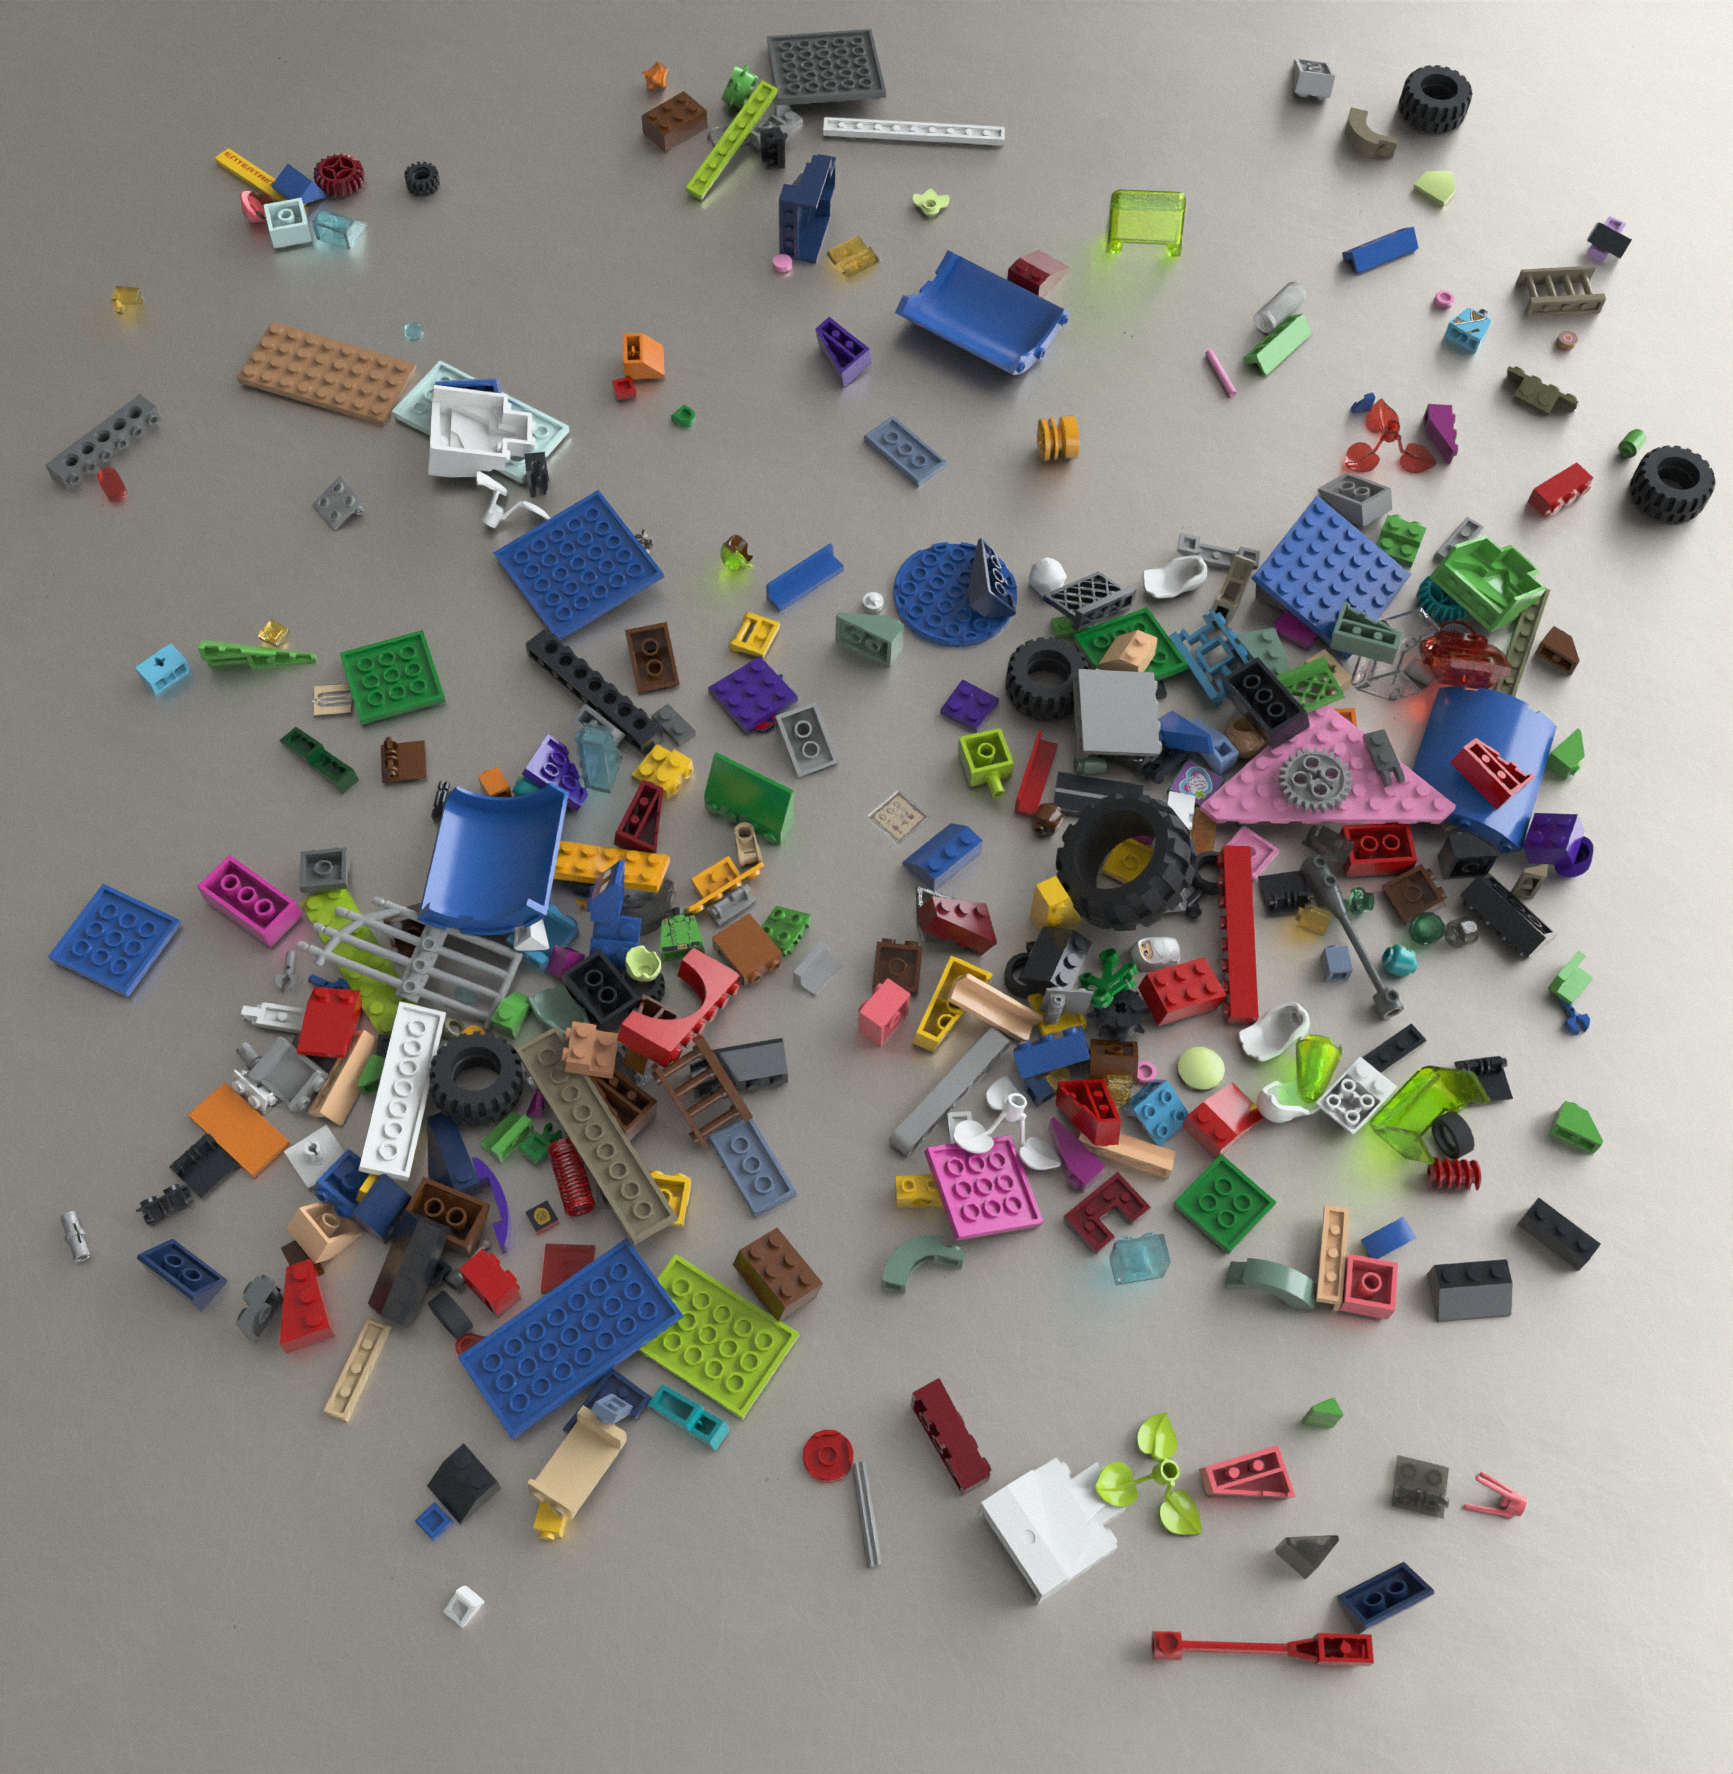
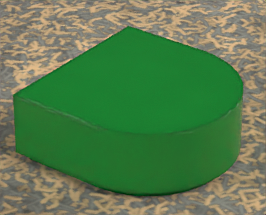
M684 404L671 415V420L681 427H689L695 422V413Z

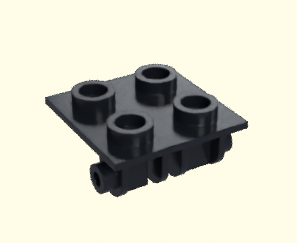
M1301 870L1258 876L1269 916L1313 910L1311 900L1314 898L1313 891L1307 889Z
M1493 1056L1454 1062L1467 1105L1513 1099L1504 1071V1067H1507L1506 1058Z
M206 1133L193 1146H190L182 1156L174 1161L169 1168L200 1198H203L239 1163L215 1142V1139L210 1134Z
M176 1183L163 1190L165 1195L157 1199L156 1196H151L140 1202L141 1207L136 1212H143L145 1210L147 1214L143 1218L146 1224L152 1223L154 1225L165 1218L158 1205L161 1206L166 1217H169V1213L163 1204L164 1202H168L172 1212L175 1214L176 1210L170 1199L173 1200L178 1211L190 1206V1202L194 1200L190 1192L184 1193L183 1190L188 1188L186 1185L180 1186Z

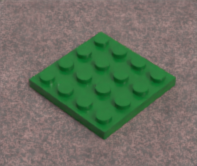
M1148 607L1073 634V641L1093 670L1098 668V664L1117 636L1136 630L1157 637L1155 656L1144 671L1154 673V681L1188 669V663Z
M423 630L340 652L361 725L446 702Z

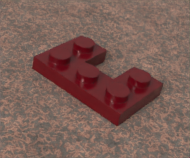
M1117 1172L1065 1214L1063 1219L1097 1255L1115 1239L1112 1232L1100 1221L1105 1215L1116 1207L1129 1223L1133 1225L1149 1212L1151 1207Z

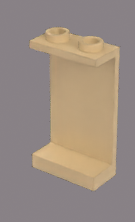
M584 1405L577 1413V1423L535 1481L530 1478L527 1482L530 1497L541 1504L544 1501L551 1506V1510L556 1515L562 1518L567 1516L573 1519L626 1443L625 1431L614 1424L602 1423L596 1418L597 1415Z

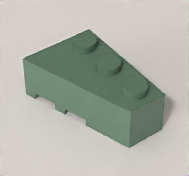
M1344 601L1333 631L1330 648L1393 665L1402 633L1380 620L1376 622L1369 618L1366 612H1359L1350 607V603Z
M1275 627L1235 634L1237 639L1234 641L1237 645L1242 644L1248 652L1245 656L1248 661L1259 657L1275 676L1291 670Z

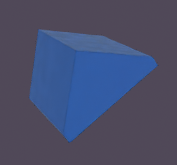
M290 164L285 166L272 184V188L287 200L302 198V202L305 204L326 198V194L315 183Z

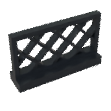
M1098 571L1045 594L1043 601L1073 621L1072 628L1080 631L1131 608L1137 589L1132 586L1123 588Z

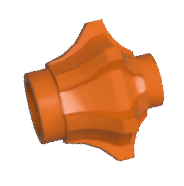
M656 61L655 65L642 73L647 82L646 86L653 91L656 88H666V77L669 69Z

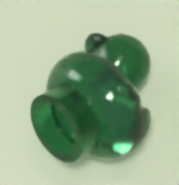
M1356 887L1350 891L1349 901L1343 898L1347 913L1350 911L1358 916L1365 913L1366 910L1372 911L1374 908V894L1367 892L1362 887Z

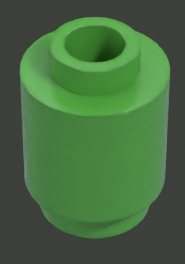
M1640 429L1628 432L1618 445L1619 452L1625 457H1634L1646 442L1645 433Z

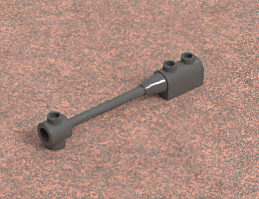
M1322 854L1308 857L1300 867L1309 891H1313L1314 900L1318 908L1327 906L1333 915L1339 919L1377 991L1372 997L1376 1004V1013L1384 1019L1398 1015L1404 1010L1399 994L1393 987L1386 988L1347 916L1342 891L1337 883V878L1332 874L1327 864L1326 858Z

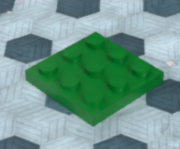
M1220 1154L1177 1198L1173 1206L1229 1255L1271 1211L1277 1202L1225 1156Z

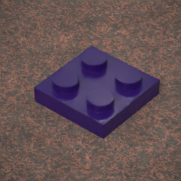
M962 679L940 709V714L977 733L998 705L999 698Z

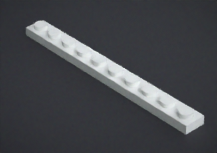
M824 117L823 136L1004 145L1005 127Z

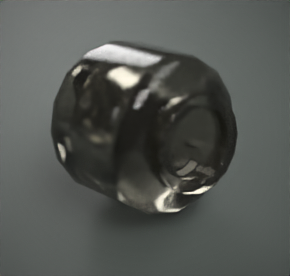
M1460 917L1447 923L1444 938L1452 947L1464 948L1477 942L1479 928L1473 919Z

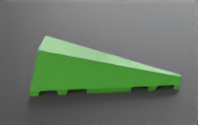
M202 640L198 644L201 658L203 661L206 660L208 666L249 662L251 668L254 669L316 663V654L211 640Z

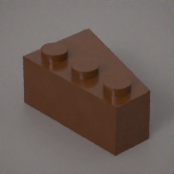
M643 994L638 1013L663 1020L683 1018L682 1014ZM627 1047L623 1064L644 1075L654 1061Z

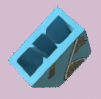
M1467 308L1449 322L1444 336L1476 353L1491 324V319L1488 318L1489 313L1485 309H1480L1477 312Z

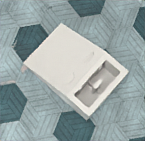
M1359 1057L1316 1102V1105L1350 1134L1354 1135L1388 1102L1397 1086L1363 1058Z

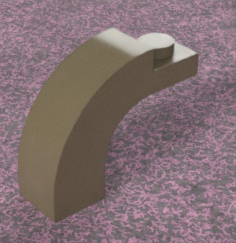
M1351 107L1345 126V136L1348 143L1357 152L1374 159L1375 154L1393 158L1398 139L1380 135L1370 130L1366 123L1369 111Z
M1237 554L1234 556L1224 585L1212 606L1215 613L1220 612L1226 620L1225 626L1230 624L1239 606L1256 562Z

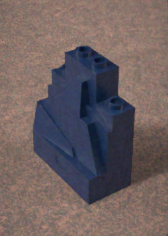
M821 154L813 155L811 163H806L803 174L801 173L792 185H783L779 197V254H786L792 260L817 263L831 217V201L836 188V157Z

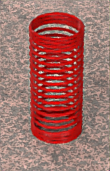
M564 1138L550 1144L547 1152L551 1160L557 1186L559 1187L558 1190L560 1191L565 1214L569 1217H577L591 1212L596 1204L594 1197H592L593 1193H591L592 1190L590 1189L587 1173H585L584 1163L580 1156H578L574 1146L569 1145L572 1144L569 1138ZM576 1170H580V1171L575 1172V1173H571V1174H568V1175H564V1174H566V1173H570V1172H574V1171H576ZM577 1174H581V1175L576 1176V1177H572V1178H569V1179H565V1178H567V1177H571V1176H575V1175H577ZM578 1178H582V1179H580V1180H576V1181H573V1182H570V1183H566V1182H568V1181H572V1180H575V1179H578ZM579 1182H583V1183H581V1184H577V1185H574V1186H571V1187H567V1186L572 1185V1184H576V1183H579ZM579 1186H584L582 1188L569 1191L570 1189L577 1188ZM580 1190H585L583 1192L570 1195L571 1193L578 1192ZM581 1194H586V1195H583V1196H580V1197L571 1199V1198H573V1197H575V1196H579V1195H581Z

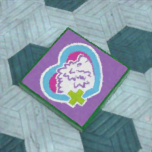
M1187 758L1167 789V794H1169V791L1195 796L1194 808L1200 810V806L1223 786L1226 777Z

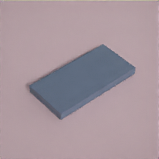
M894 416L864 435V441L917 487L947 467L945 459Z
M753 1118L746 1123L740 1119L708 1136L709 1142L754 1219L797 1196L796 1190Z

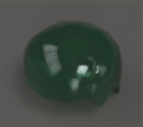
M1422 912L1413 917L1408 932L1411 939L1419 945L1432 946L1443 938L1445 924L1437 914Z

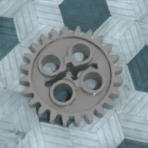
M1305 747L1304 753L1297 750L1296 757L1290 754L1288 761L1284 760L1283 767H1280L1278 782L1280 783L1279 790L1283 791L1282 797H1289L1288 804L1295 802L1296 810L1301 806L1304 807V813L1308 809H1312L1313 814H1316L1317 809H1320L1325 814L1327 807L1334 811L1335 805L1340 807L1342 800L1346 801L1351 791L1353 779L1350 778L1351 770H1347L1348 764H1341L1342 757L1335 759L1334 751L1329 755L1326 754V748L1322 752H1318L1317 747H1314L1313 752H1310L1307 747Z

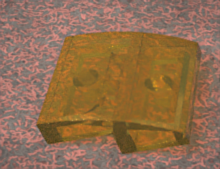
M860 236L850 239L827 252V256L847 278L856 276L881 262L871 246L867 248Z

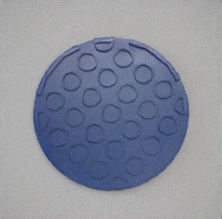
M948 542L933 544L927 549L918 550L901 565L894 581L893 601L900 619L913 633L938 645L965 647L980 644L995 637L1009 624L1013 616L983 617L980 613L974 612L968 604V589L977 545L961 542V544H948ZM998 557L1002 567L999 572L1008 582L1005 588L1008 594L1011 593L1013 595L1016 608L1017 585L1015 578L1006 567V564Z

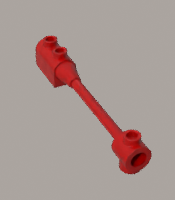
M1152 1631L1151 1637L1153 1660H1181L1182 1652L1287 1655L1288 1657L1314 1662L1315 1665L1370 1666L1374 1663L1371 1634L1317 1633L1313 1638L1287 1642V1644L1182 1640L1181 1632Z

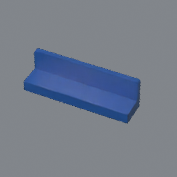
M1406 227L1344 251L1342 255L1344 260L1352 259L1355 272L1360 273L1417 250L1419 247L1414 227Z
M829 543L767 583V601L780 613L843 572L844 565L834 556V546Z

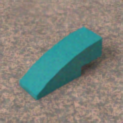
M664 1384L659 1387L648 1403L652 1410L714 1451L718 1449L730 1431L723 1420L705 1411L698 1403Z

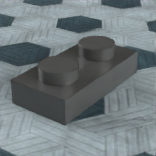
M666 704L651 715L652 721H657L662 726L663 732L678 747L696 736V731L669 704Z

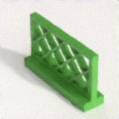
M1324 656L1276 676L1292 695L1301 697L1299 703L1307 713L1345 698ZM1328 678L1326 683L1319 682L1323 679ZM1308 686L1305 691L1299 690L1301 688ZM1313 687L1321 688L1319 694L1311 693ZM1327 690H1333L1337 692L1330 696L1325 695ZM1307 698L1316 699L1311 704L1304 703Z

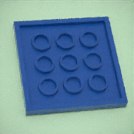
M102 884L48 957L51 961L128 998L182 923L179 919Z

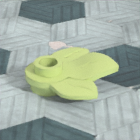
M929 188L923 196L913 194L914 204L920 207L921 211L928 216L936 215L939 209L947 207L950 200L948 194L938 197L932 188Z

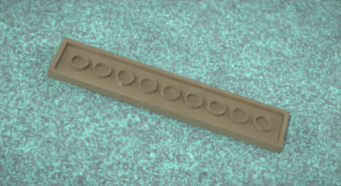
M558 1026L516 1047V1054L519 1055L527 1072L629 1238L636 1245L678 1221L677 1216L590 1077L583 1074L564 1072L566 1062H561L563 1047L568 1048L569 1044L564 1042L565 1038Z

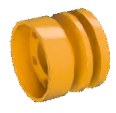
M1074 415L1060 416L1058 426L1053 417L1048 419V423L1045 418L1038 420L1037 446L1042 461H1048L1050 456L1052 460H1056L1059 450L1063 459L1078 457L1079 432Z

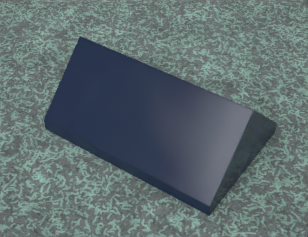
M174 1239L146 1250L137 1256L138 1261L147 1271L201 1312L227 1283L226 1278Z
M1402 1562L1337 1596V1599L1356 1634H1362L1425 1601L1435 1593L1434 1589L1405 1562Z

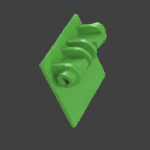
M776 905L761 928L780 949L782 956L787 957V955H791L795 947L794 944L799 943V939H802L804 932L810 927L809 919L811 914Z

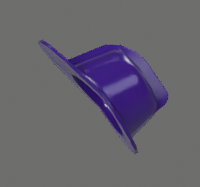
M1583 836L1574 865H1554L1555 871L1563 877L1571 878L1580 876L1589 870L1594 854V846L1591 840Z

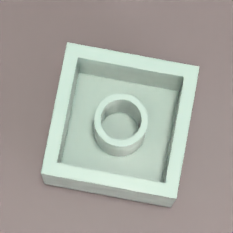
M302 198L264 204L274 248L312 241Z

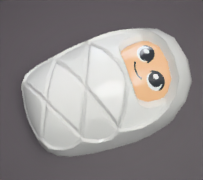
M1168 937L1144 938L1137 941L1131 949L1132 959L1142 972H1153L1178 964L1181 956L1177 940Z

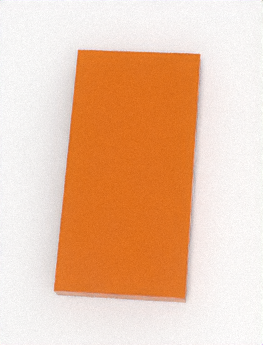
M226 1082L188 1114L193 1122L205 1133L210 1134L215 1139V1142L253 1178L291 1145L279 1131Z

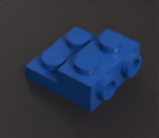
M620 916L618 923L594 921L589 955L601 949L609 961L617 965V969L626 970L625 960L627 952L631 948L639 946L642 918Z
M350 1149L316 1181L313 1190L319 1201L323 1203L328 1201L335 1206L334 1210L337 1215L342 1218L348 1217L352 1220L354 1218L352 1212L360 1203L356 1201L359 1189L370 1173L358 1171L361 1158Z

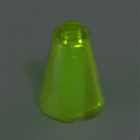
M1310 1034L1306 1036V1039L1301 1040V1037H1299L1296 1041L1297 1094L1306 1103H1315L1323 1096L1343 1056L1344 1050L1342 1045L1339 1044L1337 1047L1333 1044L1334 1040L1329 1037Z

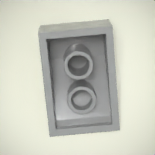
M1295 58L1293 89L1297 96L1307 97L1312 95L1320 100H1324L1325 97L1330 98L1335 80V74L1330 63Z
M1349 472L1318 488V492L1348 521L1359 526H1367L1372 521L1392 510L1391 488Z
M816 701L776 715L773 718L780 740L797 777L839 763Z

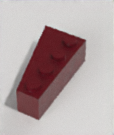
M938 1378L914 1391L910 1406L961 1495L964 1496L988 1482L991 1476L990 1472L992 1471L990 1464L985 1457H981L977 1450L976 1440L967 1431L964 1420L960 1413L957 1412L941 1379Z

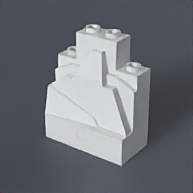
M434 385L430 411L428 475L452 478L476 477L477 472L492 471V469L504 470L505 463L510 461V455L524 457V454L530 453V449L534 450L535 437H532V434L535 432V422H532V413L512 411L511 403H508V394Z
M1055 1457L1035 1471L1031 1470L1008 1484L980 1504L977 1513L979 1518L983 1516L986 1518L1036 1594L1034 1601L1037 1605L1110 1556L1117 1549L1115 1535L1109 1528L1105 1529L1104 1526L1123 1514L1127 1507L1112 1506L1103 1501L1097 1494L1095 1484L1101 1470L1104 1468H1100L1097 1462L1071 1479V1472L1068 1466L1063 1461L1060 1463L1057 1457Z

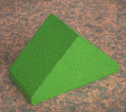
M371 1054L357 1083L363 1096L378 1090L385 1058Z

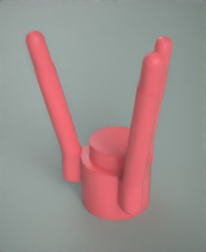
M1480 1472V1476L1475 1477L1476 1481L1502 1495L1499 1505L1503 1509L1465 1504V1509L1502 1515L1511 1519L1513 1514L1518 1517L1523 1514L1527 1504V1497L1518 1494V1492L1506 1487L1484 1472Z

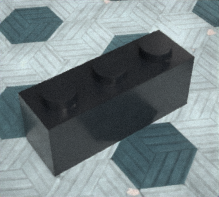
M1539 1197L1517 1224L1578 1271L1591 1259L1601 1243Z

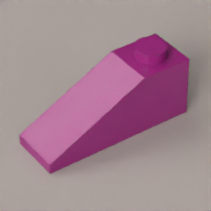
M1053 1117L1050 1119L1048 1130L1057 1155L1062 1162L1061 1166L1067 1182L1072 1188L1079 1189L1084 1193L1103 1175L1106 1166Z

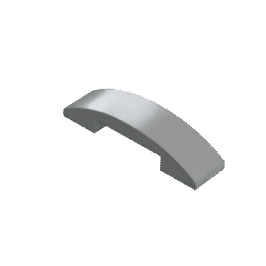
M1184 533L1179 535L1177 552L1183 556L1196 555L1201 557L1209 567L1229 570L1234 556L1237 554L1256 561L1253 570L1258 569L1259 550L1240 546L1239 550L1235 551L1200 543V537Z

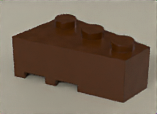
M614 1068L612 1079L588 1075L629 1141L656 1117L658 1101Z

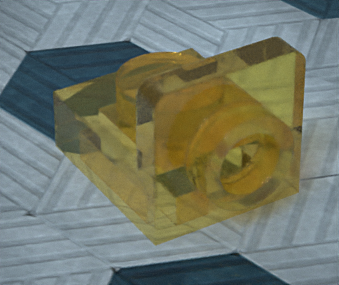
M1107 1075L1106 1084L1115 1106L1130 1105L1132 1077L1130 1075Z

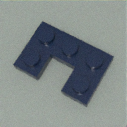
M611 1369L563 1428V1432L568 1435L577 1423V1413L583 1405L591 1410L596 1401L611 1393L633 1406L629 1415L635 1420L647 1407L652 1397L619 1372Z

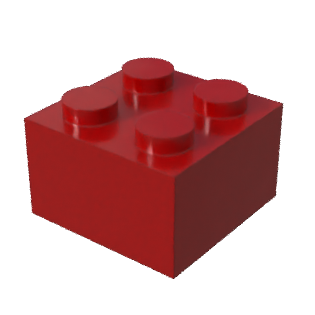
M481 1249L461 1266L459 1270L469 1289L499 1319L521 1300L518 1292L520 1287L516 1283V1277L508 1269L504 1272L500 1266L501 1262L492 1252L487 1254Z

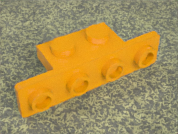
M727 856L691 878L690 881L701 899L684 909V913L692 912L694 915L705 908L703 904L711 900L713 903L722 898V892L729 888L730 891L738 888L742 885L741 880L745 877H748L749 880L761 873L759 869L764 866L763 863L760 862L740 874L731 858Z

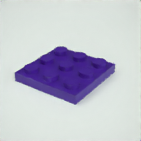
M760 656L708 687L709 694L745 733L798 701V696Z

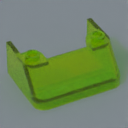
M1429 1065L1417 1070L1371 1118L1369 1124L1380 1138L1405 1159L1433 1164L1435 1160L1421 1138L1431 1127L1432 1120L1441 1116L1445 1111L1462 1112L1470 1102L1489 1104L1491 1101L1474 1072Z

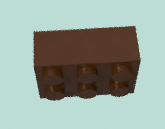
M685 91L641 115L643 133L664 152L673 149L708 128L707 110Z
M778 1227L740 1249L733 1263L735 1269L778 1322L814 1300L823 1285V1282Z

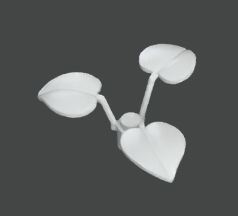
M476 473L477 485H484L494 492L491 503L481 519L485 524L496 528L501 519L505 521L506 517L518 507L527 508L543 516L546 520L550 519L545 511L526 501H519L503 514L504 509L497 505L496 501L499 493L507 496V489L486 474Z
M1004 1076L993 1083L986 1093L988 1105L995 1110H1003L987 1131H985V1128L980 1123L972 1120L963 1121L955 1128L954 1141L966 1151L981 1154L988 1152L993 1147L994 1141L989 1135L1003 1118L1009 1122L1020 1120V1144L1023 1146L1019 1151L1021 1160L1027 1166L1036 1170L1055 1168L1062 1163L1054 1150L1041 1139L1030 1137L1025 1141L1026 1115L1023 1111L1027 1105V1100L1013 1086L1008 1076Z

